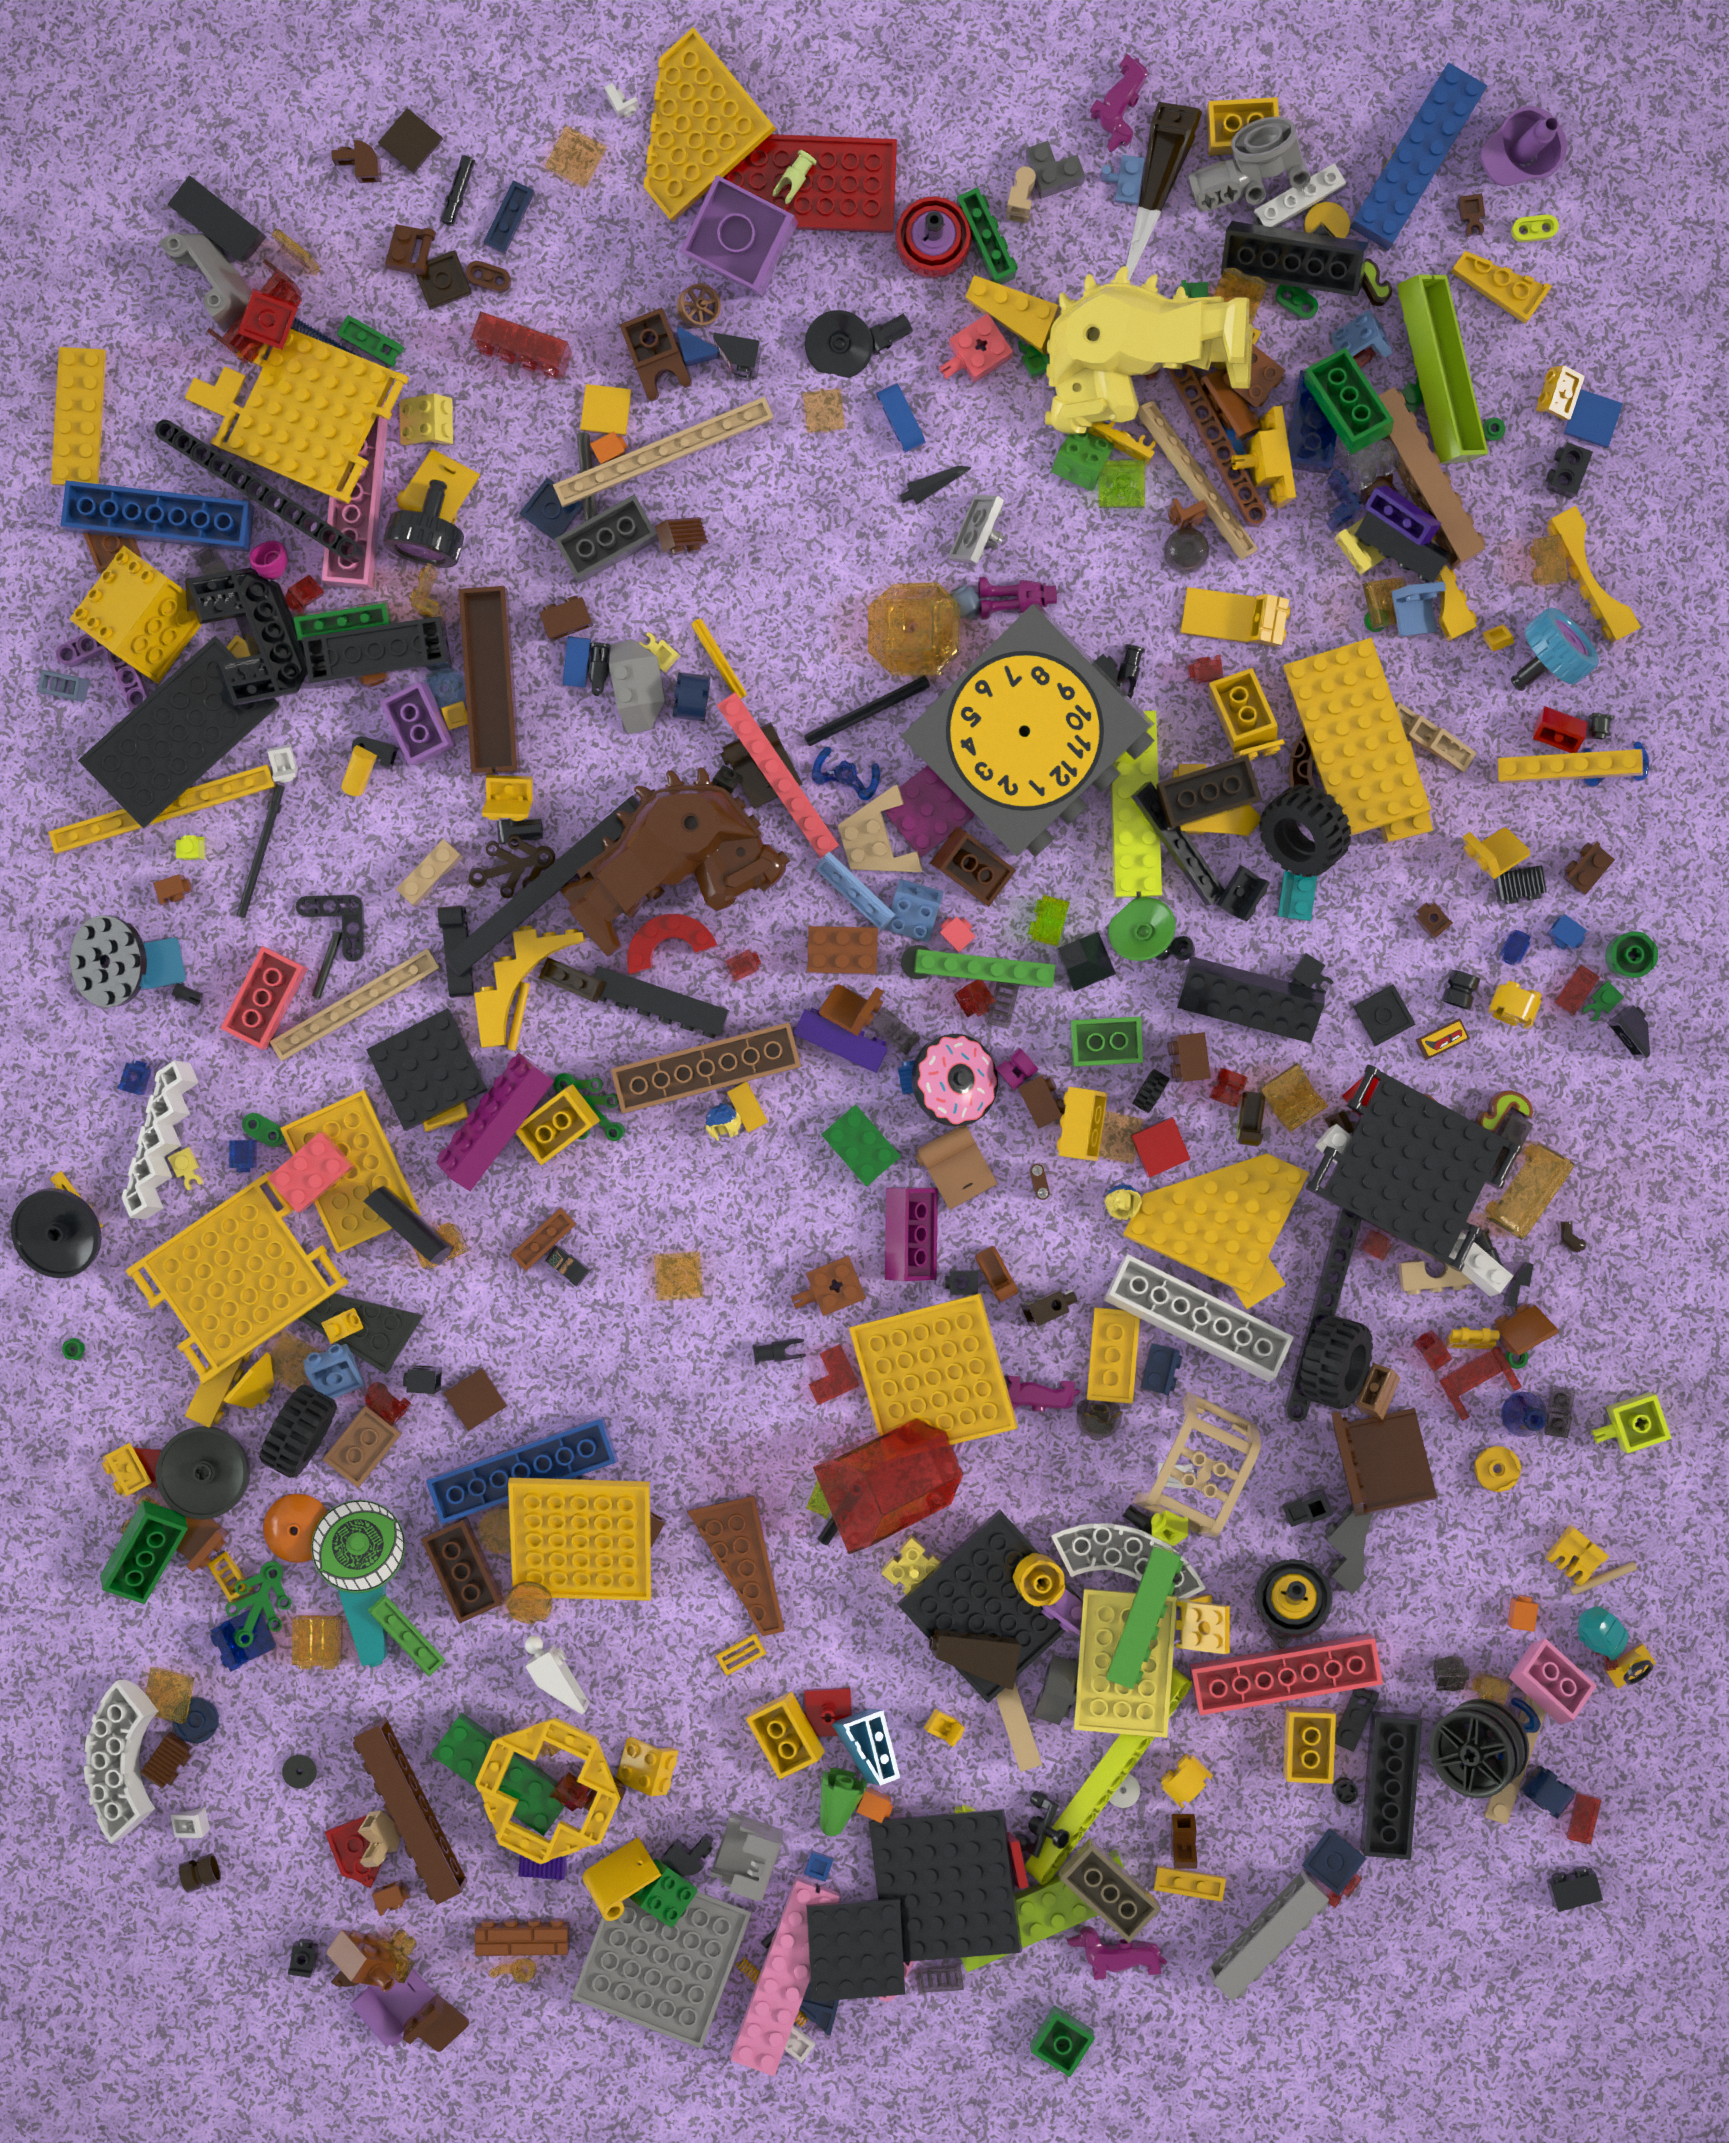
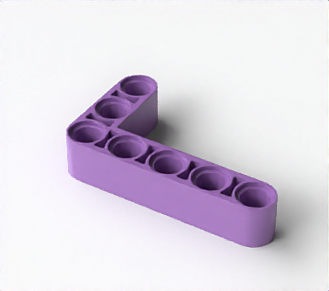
M89 634L81 635L61 644L57 648V660L68 667H75L105 653L131 712L138 706L134 702L138 694L143 695V701L150 695L140 672L125 661L117 663L116 655ZM89 641H93L94 648L87 652L86 644ZM72 650V651H73V657H72V659L69 660V661H66V660H65V654H66V652ZM133 673L134 680L130 684H126V675Z

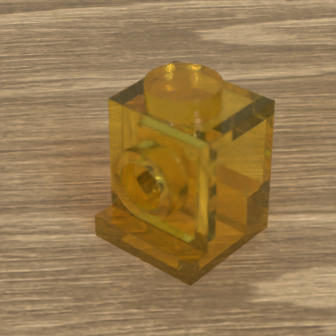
M1479 1672L1478 1677L1473 1679L1471 1689L1480 1694V1698L1492 1701L1495 1698L1498 1703L1504 1706L1510 1683L1506 1679Z

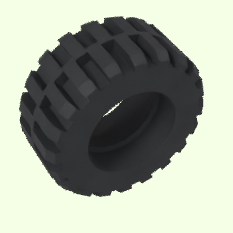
M1294 785L1292 788L1289 787L1265 807L1260 817L1259 831H1262L1260 838L1266 845L1264 847L1266 852L1272 855L1271 859L1275 863L1278 862L1282 869L1285 871L1290 870L1291 874L1296 876L1301 874L1302 877L1321 875L1340 860L1350 846L1351 836L1349 835H1351V826L1347 824L1349 822L1347 814L1342 812L1343 808L1340 803L1337 804L1334 801L1335 798L1330 794L1326 795L1324 790L1320 788L1314 789V786ZM1296 820L1310 831L1314 841L1308 839L1300 831Z
M1330 1316L1323 1319L1321 1324L1315 1328V1333L1312 1334L1310 1343L1307 1345L1305 1358H1303L1302 1362L1303 1369L1301 1370L1302 1391L1310 1401L1340 1410L1351 1406L1355 1402L1366 1381L1367 1373L1370 1370V1361H1372L1373 1338L1367 1326L1338 1316Z
M308 1385L298 1387L286 1401L266 1435L260 1450L259 1458L261 1462L288 1478H295L301 1474L319 1448L332 1423L335 1411L337 1410L335 1401Z

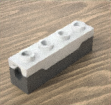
M1335 163L1311 176L1307 187L1303 189H1295L1293 187L1255 209L1252 219L1256 225L1280 228L1309 211L1316 204L1322 203L1341 192L1346 181Z

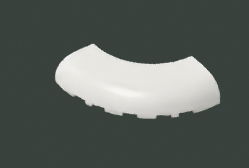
M1110 1523L1085 1524L1067 1528L1051 1535L1071 1577L1089 1571L1112 1570L1141 1581L1154 1544L1177 1552L1167 1543L1153 1537L1151 1534L1125 1525ZM1182 1556L1180 1560L1184 1561L1181 1572L1179 1575L1175 1573L1172 1581L1176 1583L1172 1596H1177V1601L1186 1599L1206 1589L1198 1574Z
M117 1680L100 1701L101 1705L97 1713L92 1717L91 1721L93 1724L90 1733L87 1734L85 1743L87 1765L84 1766L85 1784H88L91 1796L89 1802L90 1805H94L98 1816L96 1820L110 1844L131 1832L155 1810L142 1783L139 1755L144 1733L152 1718L158 1713V1709L140 1687L127 1680Z

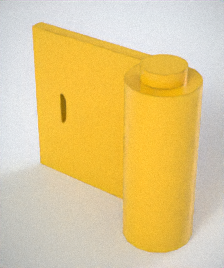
M431 449L406 489L399 492L396 498L398 508L421 512L427 489L430 486L429 481L433 479L440 480L446 483L447 489L445 490V498L439 518L454 524L457 519L458 510L476 484L480 474Z
M637 1837L587 1868L582 1875V1881L606 1921H614L624 1912L623 1900L662 1875L641 1840Z

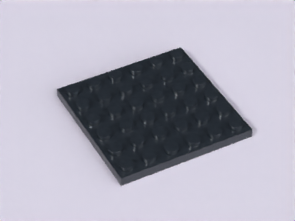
M1000 1509L897 1603L898 1607L929 1640L931 1636H934L935 1629L1016 1638L1021 1646L1015 1678L1066 1632L1059 1626L1061 1622L1058 1619H1049L1041 1612L1043 1610L1042 1606L1031 1605L1017 1590L1013 1581V1574L1017 1565L1030 1554L1040 1553ZM1065 1582V1588L1080 1599V1597ZM955 1667L987 1703L1004 1689L1000 1685Z
M1004 1809L883 1819L882 1823L875 1820L869 1821L878 1899L899 1898L903 1962L1022 1952Z

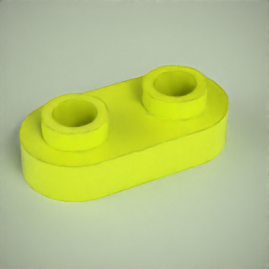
M1549 214L1521 217L1513 224L1511 234L1517 242L1521 243L1548 240L1557 233L1559 223L1554 216ZM1542 225H1547L1549 227V231H1543ZM1519 228H1525L1527 233L1521 234Z

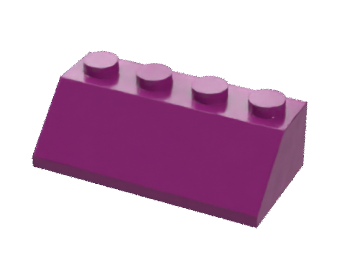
M886 1188L885 1280H937L938 1188Z

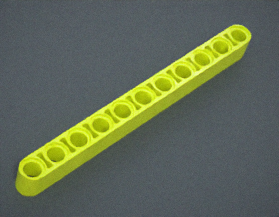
M1172 1667L1169 1718L1192 1686V1681L1175 1667ZM1120 1734L1052 1827L1056 1831L1064 1829L1069 1832L1070 1838L1067 1845L1059 1849L1053 1845L1052 1839L1046 1836L1039 1858L1031 1855L1028 1859L1025 1870L1040 1884L1045 1885L1053 1878L1155 1737Z

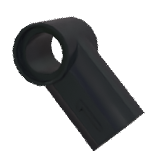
M904 313L883 325L877 324L869 329L873 339L874 354L878 355L880 354L879 351L885 348L889 349L894 342L913 332L910 322Z
M505 819L496 821L498 844L505 845L512 834L519 835L522 841L543 839L542 819L522 821ZM512 839L510 841L514 842V844L519 843L517 839Z

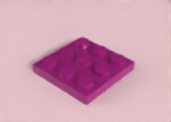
M928 765L899 787L904 804L883 810L911 847L918 851L920 858L949 837L956 826L962 827L975 816L971 809Z

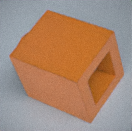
M614 431L590 443L600 465L625 455L624 449L628 448L622 435L617 437Z
M1518 1595V1598L1511 1597L1507 1625L1512 1629L1535 1632L1539 1604L1532 1601L1531 1596Z
M867 1787L856 1807V1812L882 1823L884 1817L889 1818L892 1811L891 1797Z

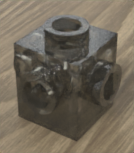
M1448 1656L1445 1658H1435L1433 1676L1436 1691L1449 1690L1454 1692L1464 1690L1465 1682L1469 1680V1668L1464 1666L1463 1657Z

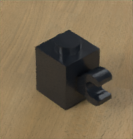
M1307 953L1302 955L1289 975V978L1292 979L1291 983L1310 988L1315 983V988L1321 991H1325L1321 988L1323 981L1330 985L1333 981L1331 978L1320 974L1326 965Z

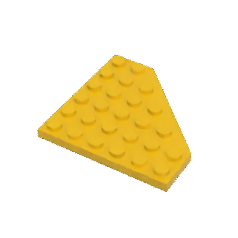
M694 27L669 48L658 61L659 75L655 86L654 113H652L650 127L651 141L650 145H648L646 160L648 166L643 187L672 222L710 189L716 175L723 178L776 130L775 126Z
M1266 1153L1145 1193L1141 1198L1142 1204L1139 1212L1134 1218L1130 1219L1123 1237L1250 1295L1309 1176V1172Z

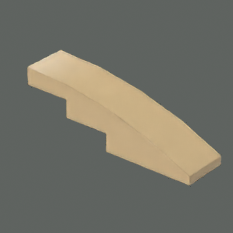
M1395 702L1407 738L1458 770L1466 771L1477 754L1474 750L1445 729L1435 726L1422 715H1417L1402 703Z
M1014 1682L1013 1690L1004 1688L996 1696L1019 1770L1023 1772L1041 1766L1042 1762L1016 1683Z

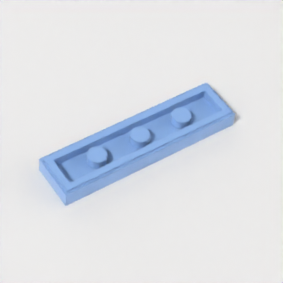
M830 852L825 854L815 867L827 881L880 931L895 916L877 896Z

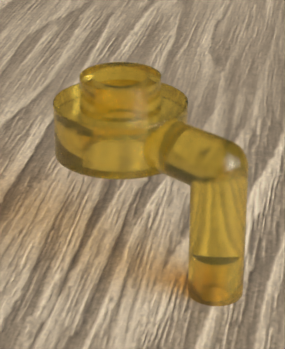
M521 1958L513 1965L500 1964L489 1971V1975L492 1978H496L503 1973L512 1974L517 1982L526 1983L535 1977L537 1969L531 1959ZM524 1965L528 1967V1973L523 1971Z

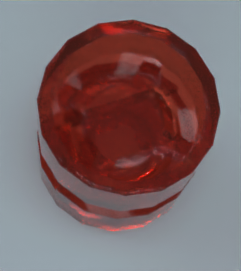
M1220 1067L1216 1077L1218 1085L1213 1086L1209 1098L1237 1108L1241 1098L1239 1091L1244 1090L1248 1077ZM1226 1086L1231 1088L1229 1093L1225 1092Z

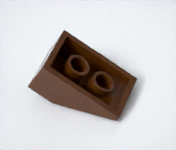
M956 826L930 862V864L988 907L1016 871L1011 865L958 826Z

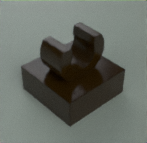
M1342 1110L1324 1118L1329 1128L1337 1124L1348 1134L1353 1132V1127L1356 1126V1122L1351 1123L1347 1116L1351 1114L1349 1110Z

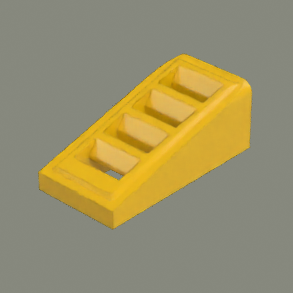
M227 1551L207 1565L230 1602H236L254 1591L253 1587H250L248 1593L240 1595L237 1592H233L235 1583L230 1586L227 1584L235 1577L237 1581L246 1579ZM225 1559L224 1561L228 1565L218 1571L216 1569L220 1565L218 1563ZM231 1569L232 1573L223 1578L222 1575ZM244 1583L240 1584L242 1588L239 1591H243L245 1589Z

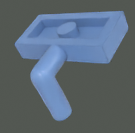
M1122 155L1119 174L1110 173L1111 167L1109 165L1102 167L1101 180L1118 183L1115 202L1138 205L1145 158Z

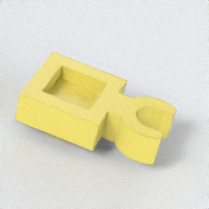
M647 632L646 635L651 639L650 643L644 645L642 642H639V644L658 657L659 667L666 673L680 655L663 640L657 644L655 636Z
M190 1147L168 1157L177 1178L185 1177L184 1186L187 1190H192L190 1185L192 1179H196L199 1185L203 1184L201 1176L194 1172V1170L200 1167Z

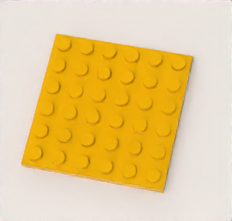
M981 1293L849 1327L886 1461L1018 1428Z
M509 1478L513 1597L651 1601L650 1482Z

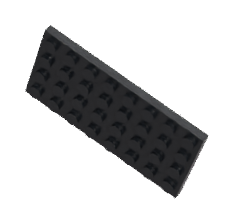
M216 636L78 760L143 829L280 706L275 698L232 706L219 695L224 686L216 665L218 662L237 658Z

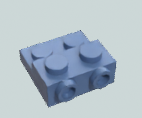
M334 1344L328 1351L320 1354L313 1352L303 1360L305 1373L314 1389L332 1399L365 1387L364 1378L357 1368L355 1358L347 1344Z

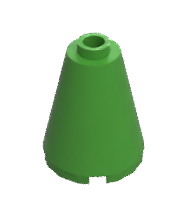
M830 1768V1772H826V1770L823 1772L819 1827L827 1836L833 1837L841 1834L866 1791L867 1782L862 1777L861 1780L855 1778L856 1773L841 1768Z

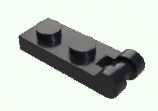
M1364 1688L1353 1690L1335 1732L1336 1745L1354 1752L1370 1713L1378 1700L1379 1692L1375 1690L1369 1691ZM1360 1697L1367 1699L1365 1705L1358 1703Z

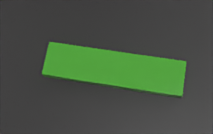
M385 1594L367 1610L428 1677L446 1661Z

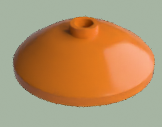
M290 1494L278 1499L268 1509L263 1522V1535L267 1546L277 1557L288 1562L302 1563L312 1560V1537L318 1523L328 1512L320 1501L306 1494ZM291 1527H297L298 1533L293 1534Z

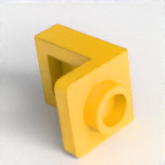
M355 1308L321 1323L331 1344L363 1329Z
M935 1708L924 1729L954 1747L961 1739L965 1727L953 1716Z

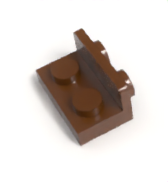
M1598 841L1592 842V844L1586 843L1579 851L1581 857L1577 861L1572 860L1564 869L1567 873L1563 878L1583 895L1588 893L1615 861L1612 856L1599 846L1600 843Z

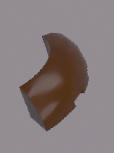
M1303 730L1298 739H1296L1291 751L1289 783L1291 788L1294 785H1310L1316 789L1312 777L1314 758Z

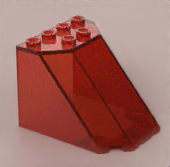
M918 1418L836 1448L813 1466L848 1554L868 1548L951 1505L964 1475L962 1468L958 1464L953 1446L950 1445L947 1432L930 1426Z

